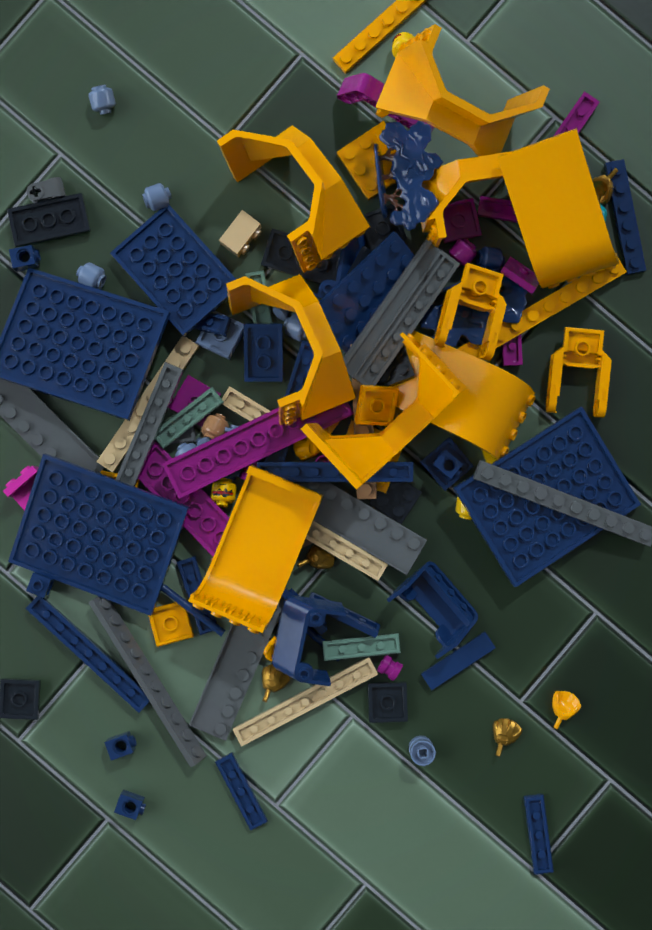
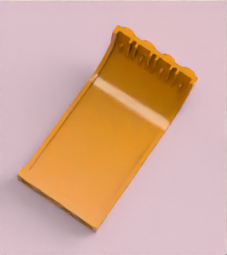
M577 128L498 156L497 159L537 280L542 288L548 287L551 289L559 286L561 282H573L578 280L580 276H592L599 270H610L619 264Z
M413 331L411 335L421 345L425 343L467 387L430 424L476 445L496 460L505 456L509 452L508 446L511 440L514 441L518 434L517 428L519 424H522L527 416L525 412L528 406H532L534 403L535 392L518 377L491 363L447 344H444L446 345L444 348L434 345L433 338ZM407 347L406 350L416 377L393 386L399 389L396 408L402 411L416 399L419 377V360Z
M250 465L208 571L200 586L190 595L188 601L193 603L192 606L199 610L205 608L211 611L210 614L215 617H226L230 619V623L237 626L242 624L247 626L250 632L259 634V632L263 633L276 611L324 495Z

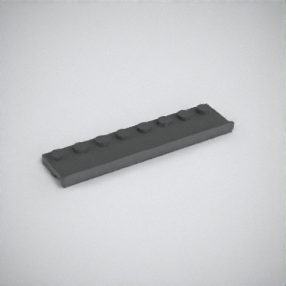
M424 241L344 355L343 359L349 376L362 385L375 386L404 345L402 343L404 339L400 334L403 332L407 335L414 331L460 263L443 250L435 247L431 241Z
M0 379V416L41 457L46 453L97 473H101V470L105 469V467L97 463L99 456L32 389Z
M293 482L324 495L314 517L315 522L405 575L408 574L427 541L425 538L329 482Z
M283 596L268 627L263 633L255 634L250 632L247 626L231 624L188 726H192L224 741L227 740L263 651L282 610L285 600Z

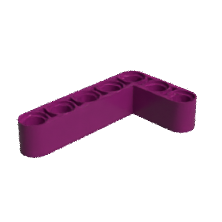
M366 73L344 78L337 98L348 104L366 101L376 108L384 83ZM396 114L388 115L408 129L420 121Z

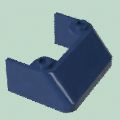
M364 234L358 238L355 237L345 248L341 249L336 281L325 280L320 284L318 294L313 293L318 301L345 278L362 246L365 247L366 237Z
M431 561L421 566L386 599L390 602L399 595L403 600L410 602L415 598L439 626L436 630V638L443 646L435 655L437 659L458 646L478 620L476 610L440 568Z
M295 595L285 598L272 655L274 668L302 683L331 686V680L327 671L313 669L310 664L300 661L307 627L321 626L325 621L326 614L346 616L342 602Z

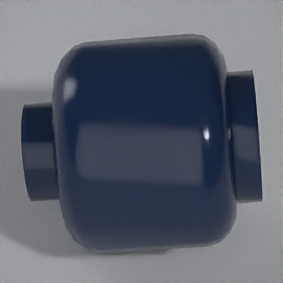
M484 246L481 250H478L475 263L489 270L500 269L505 264V256H503L499 248Z

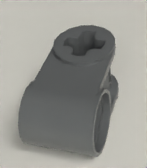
M60 177L32 183L27 187V195L33 203L66 196L62 178ZM36 191H39L38 197L34 196Z

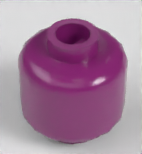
M466 238L464 240L458 239L449 250V255L460 263L458 268L461 265L465 267L466 263L471 264L477 256V251L475 250L477 247Z

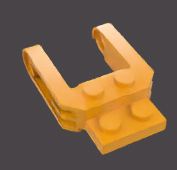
M470 263L465 264L461 282L446 291L434 337V345L443 348L446 346L444 344L449 330L452 329L458 304L482 312H489L479 351V359L491 361L495 353L507 306L503 296L499 294L504 274Z
M564 328L563 347L554 352L550 358L546 412L557 413V396H560L562 367L564 365L577 368H597L593 416L605 417L612 360L602 350L604 330Z

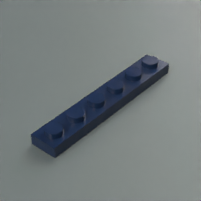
M622 159L606 162L604 164L606 176L614 168L618 169V172L611 179L613 182L611 203L626 275L645 272L646 265L625 161Z

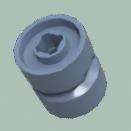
M419 735L414 737L409 743V752L414 763L419 766H426L433 762L436 751L429 738Z

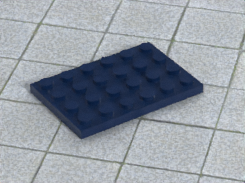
M170 205L157 211L110 252L158 308L170 312V322L184 337L228 299L226 283L236 280Z
M394 231L319 301L335 339L345 354L349 350L350 344L354 343L415 256Z

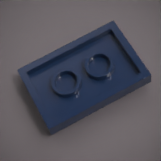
M244 323V382H283V323Z

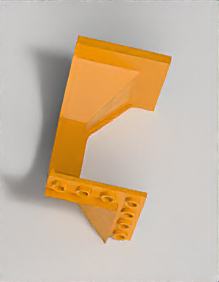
M434 24L429 28H425L423 32L417 33L415 37L410 38L407 42H403L376 104V108H378L376 115L383 118L389 114H396L426 122L464 142L477 156L501 153L515 117L542 108L550 90L544 85L507 100L502 112L489 114L446 90L433 58V48L442 29L441 27Z
M293 125L276 137L232 130L217 140L237 183L271 159L290 155L294 157L313 182L314 192L310 217L306 223L287 235L303 273L313 270L319 262L329 259L335 251L345 248L351 240L362 236L367 228L370 227L344 181L313 140Z
M509 152L455 160L435 169L432 178L422 182V187L433 192L439 201L438 206L434 211L430 212L425 222H421L422 232H428L426 240L431 241L435 247H439L441 240L447 237L443 218V211L465 183L502 178L503 174L497 158Z
M300 274L269 287L246 276L226 283L229 308L232 315L260 304L296 312L313 350L314 357L303 388L298 392L277 400L279 404L280 425H291L296 422L297 418L305 420L356 398L342 352L322 307Z
M402 332L400 336L404 339L402 343L419 360L417 397L383 431L369 434L332 436L318 423H306L301 428L303 433L356 490L399 453L467 388L425 343L421 345L410 333L406 335Z

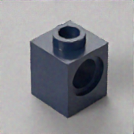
M32 245L9 249L12 268L15 271L28 270V267L32 269L39 267V261H41L40 253ZM30 254V259L27 262H23V256Z
M446 449L431 464L448 479L452 477L456 479L463 470L460 468L463 463ZM446 460H450L454 464L451 471H447L444 468Z
M34 572L26 591L43 598L48 597L55 579Z
M130 731L108 738L104 742L111 761L133 753L136 749L135 746H137L135 736L131 735ZM118 741H124L127 748L120 749Z
M123 790L114 813L136 820L139 815L144 813L146 804L143 802L145 797ZM127 802H134L136 809L128 808Z

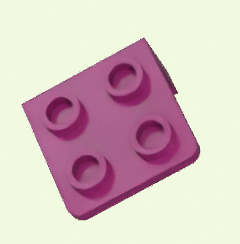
M38 466L25 467L20 472L21 476L10 480L5 485L7 488L3 490L6 496L13 497L24 511L39 468Z

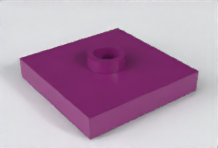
M473 198L451 202L446 206L443 211L447 236L443 238L444 244L456 242L458 239L464 240V238L469 239L482 235Z
M511 256L501 270L502 274L532 294L539 284L535 272Z
M188 375L169 408L179 413L210 389V387ZM205 416L196 424L202 427L207 416Z

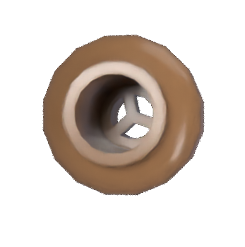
M218 413L207 416L201 428L203 438L209 437L212 440L227 433L224 431L225 427L229 428V424L225 420L226 417Z

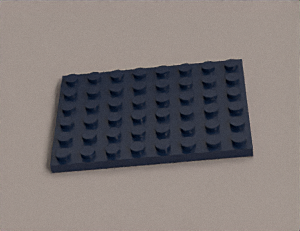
M28 267L0 336V379L130 421L170 317V312Z
M582 406L491 463L623 516L641 505ZM474 475L453 488L513 587L519 586L603 530L474 480Z
M45 453L42 456L8 562L151 616L153 615L190 507Z

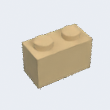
M242 210L219 239V242L239 258L241 254L245 255L249 250V243L253 239L256 240L261 234V224Z

